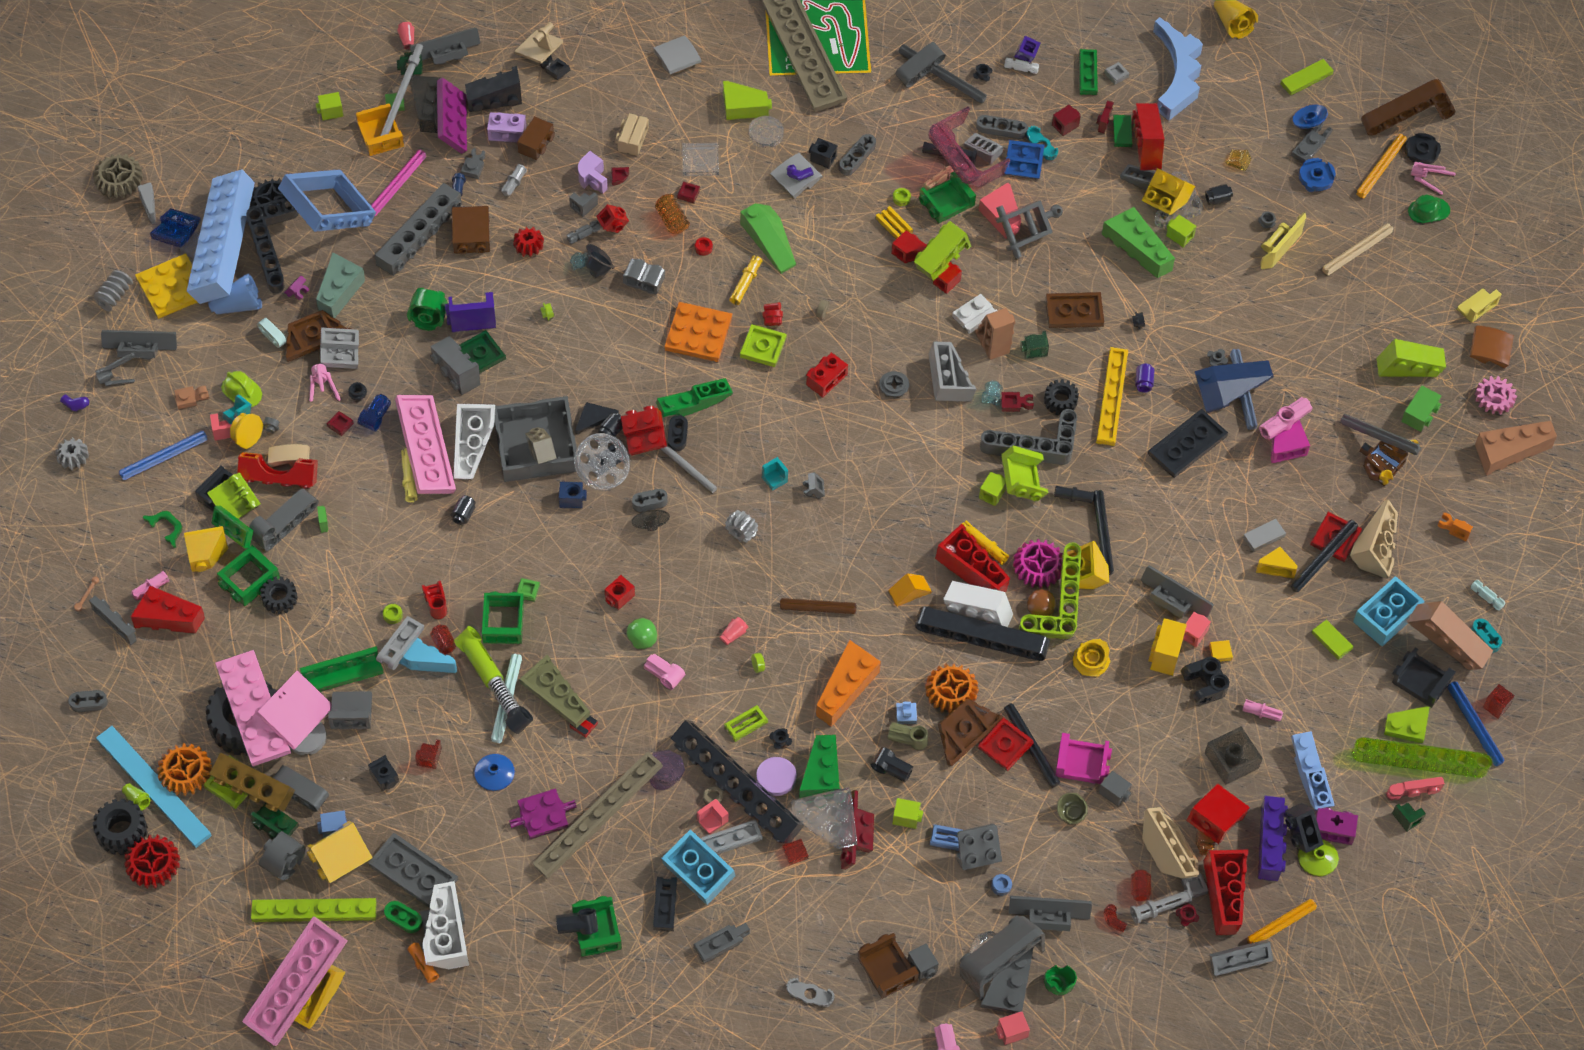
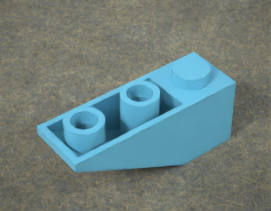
M419 638L415 640L399 661L400 664L410 670L457 672L456 661L453 657L443 655L437 648L431 645L427 646Z

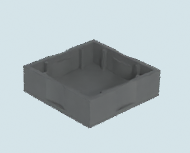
M568 396L542 399L532 403L495 406V429L504 482L579 471V458L572 430ZM533 428H543L552 439L557 459L538 464L530 454L525 433L530 432Z

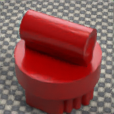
M780 302L764 304L762 318L764 319L765 326H780L782 324L783 311H781Z

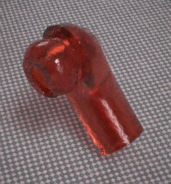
M1108 904L1103 912L1107 925L1124 933L1127 923L1117 918V907L1113 904Z

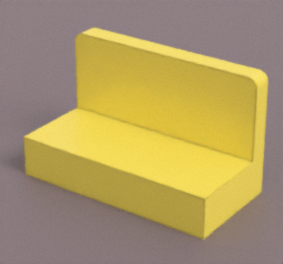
M1481 289L1460 304L1457 310L1473 323L1498 305L1502 294L1497 289L1491 294L1485 289Z

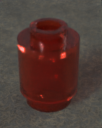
M441 624L432 628L430 637L438 651L443 655L453 652L456 646L449 628Z
M1136 870L1135 873L1131 874V895L1136 901L1149 900L1152 894L1151 874L1146 870Z

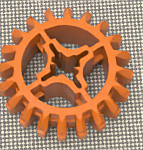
M946 663L944 668L938 666L937 671L932 670L931 676L927 677V683L925 684L929 703H934L935 709L941 707V713L948 710L950 714L965 699L976 701L979 691L975 675L970 674L969 668L963 670V665H960L958 668L955 663L952 664V667H949ZM946 679V682L941 683L940 686H937V684L940 681ZM964 691H967V693L964 696L958 698V695L963 694Z
M183 743L182 747L179 748L175 744V750L172 751L168 748V755L162 754V760L158 761V779L162 781L163 787L167 786V790L169 792L174 791L177 796L180 792H183V795L186 797L189 791L194 795L195 789L201 791V784L204 785L207 779L211 777L209 774L212 770L211 760L207 753L202 751L199 746L195 748L191 743L187 747ZM182 765H184L187 774H185Z

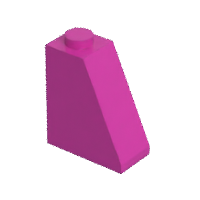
M1300 419L1292 425L1291 429L1282 431L1273 437L1271 463L1308 455L1310 444Z

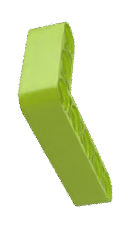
M1068 543L1062 554L1059 616L1025 615L1021 618L1019 630L1042 635L1047 638L1070 639L1074 636L1077 628L1081 548L1077 543ZM1074 550L1077 555L1071 557L1067 554V551ZM1071 568L1076 574L1070 576L1066 573V569ZM1071 587L1075 593L1067 594L1064 589ZM1070 606L1073 612L1066 613L1063 607ZM1031 622L1033 624V628L1026 629L1023 626V623ZM1049 623L1053 629L1047 631L1043 628V624ZM1069 625L1071 626L1072 631L1065 632L1062 629V626Z

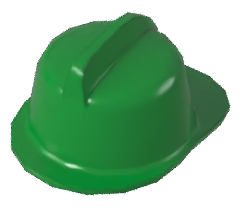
M1422 195L1411 203L1408 214L1415 222L1429 223L1446 219L1450 215L1451 210L1448 203L1443 199L1433 197L1432 195Z

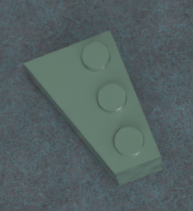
M332 253L316 298L318 311L323 310L330 317L336 318L365 282L363 268Z

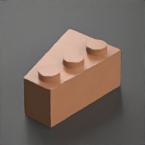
M1007 308L987 314L981 321L982 324L978 325V329L974 331L989 360L1010 353L1015 318L1013 314L1008 312Z

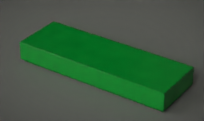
M1079 50L1080 95H1097L1098 93L1097 50Z
M221 505L215 506L211 523L215 527L223 526L224 533L244 549L249 548L254 530Z

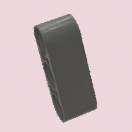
M931 42L900 66L895 75L907 88L911 87L945 59L946 54L935 42Z
M282 765L273 776L274 779L295 789L291 798L314 812H317L329 797V793L324 788L287 766Z

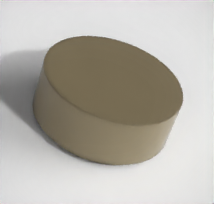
M826 300L820 301L816 317L824 319L830 302Z
M709 787L704 791L703 801L705 805H708L715 799L722 804L723 792L721 789Z

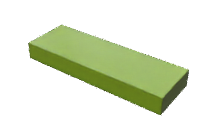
M1321 59L1282 79L1280 84L1291 96L1332 75L1334 70L1324 59Z

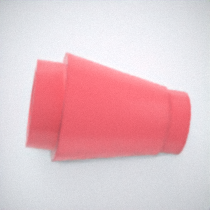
M402 22L398 25L397 32L404 49L408 50L410 45L414 44V26L410 22Z
M736 617L728 624L720 639L726 645H729L746 633L748 625L740 617Z

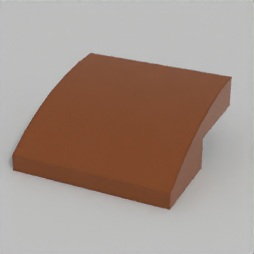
M1476 325L1469 357L1484 364L1490 361L1506 368L1510 362L1514 335L1499 329Z

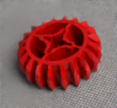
M149 834L146 840L141 837L140 843L134 841V848L128 847L129 854H125L126 862H124V866L131 881H136L137 885L141 886L144 884L145 888L148 889L150 884H152L156 889L158 883L164 886L165 880L171 882V875H177L176 869L180 868L178 861L181 859L178 854L179 851L177 847H174L175 845L172 841L168 842L166 837L161 839L160 835L157 834L152 839V836ZM155 850H161L166 854L155 852ZM152 856H153V858H154V862H152L153 867L151 866V862H150V861H152ZM139 869L148 870L150 873L142 872Z

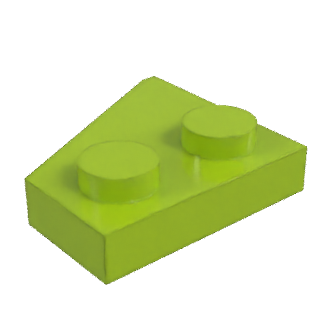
M1426 706L1388 714L1384 735L1423 743L1430 707Z

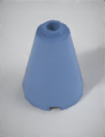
M246 274L232 283L229 296L209 301L208 305L211 312H215L218 315L258 310L262 308L261 298L257 299L259 291L251 275Z

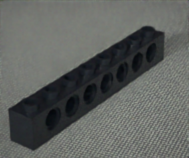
M685 720L673 734L671 739L675 742L674 746L681 752L685 751L689 755L688 759L693 764H699L703 768L702 772L707 777H713L717 781L716 785L721 790H727L731 794L730 798L735 803H741L745 807L744 811L749 816H755L759 820L758 824L763 829H769L773 833L772 837L780 844L782 842L790 844L805 826L693 721ZM695 739L696 742H697V745H696V747L693 749L692 746H691V744H692V741ZM709 752L710 755H711V758H710V760L707 762L706 759H705V756H706V754ZM723 765L724 768H725V771H724V773L721 775L720 772H719V769H720V767ZM737 778L738 781H739V784H738V786L735 788L734 785H733V782H734V780ZM752 791L753 798L749 801L747 795ZM764 804H766L767 811L765 814H763L761 811V808ZM778 817L781 819L779 827L776 826V819Z

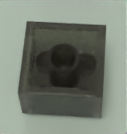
M1242 726L1209 741L1205 749V755L1225 785L1259 769L1262 761V756Z

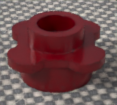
M1187 904L1181 909L1178 908L1175 912L1176 916L1181 920V925L1187 927L1189 923L1199 921V915L1196 914V909L1192 904Z

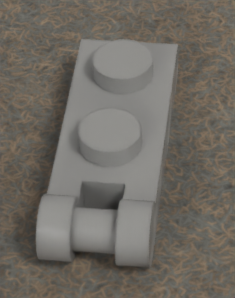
M407 616L379 652L376 660L382 664L386 663L390 669L395 670L399 661L424 630V625ZM390 652L394 654L392 658L388 656Z

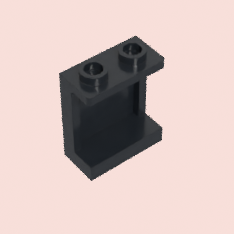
M1415 647L1412 652L1408 651L1402 659L1404 663L1401 666L1398 664L1394 669L1392 683L1433 708L1453 680L1456 671L1450 667L1446 672L1419 656L1417 654L1419 649Z

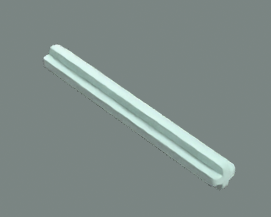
M519 654L511 655L505 679V685L512 696L522 661V656ZM500 704L491 737L494 743L502 742L506 728L505 720L507 715Z

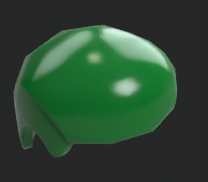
M1054 965L1045 972L1043 981L1049 992L1063 996L1073 990L1077 981V975L1068 965L1063 968Z

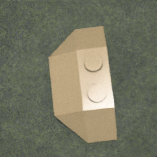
M1161 807L1146 809L1144 811L1142 840L1161 873L1183 879L1197 877L1199 875L1198 860L1180 828L1169 816L1164 814V810Z

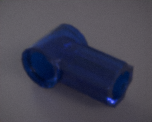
M377 394L367 410L363 409L357 420L358 425L376 432L382 423V417L391 405V400L383 394Z

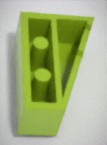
M951 221L944 224L940 228L939 234L928 242L926 249L917 254L914 261L916 268L934 281L949 267L948 263L953 258L957 260L960 257L959 253L964 248L968 250L971 247L967 233Z
M1394 339L1377 357L1379 377H1437L1446 368L1444 349Z

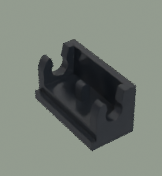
M220 465L195 490L197 501L214 512L215 504L207 493L228 480L233 474Z

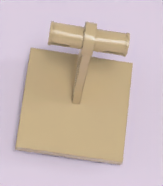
M548 22L544 28L536 30L515 50V54L542 64L563 43V39L549 35L554 25Z

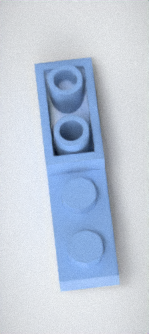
M1312 731L1292 735L1291 740L1296 754L1294 759L1314 810L1334 807L1325 769L1321 767Z

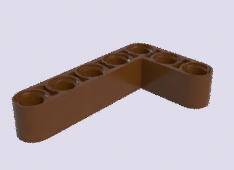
M1434 79L1364 114L1361 117V122L1367 134L1373 136L1432 106L1436 107L1442 119L1452 117L1456 110L1442 82L1439 79Z

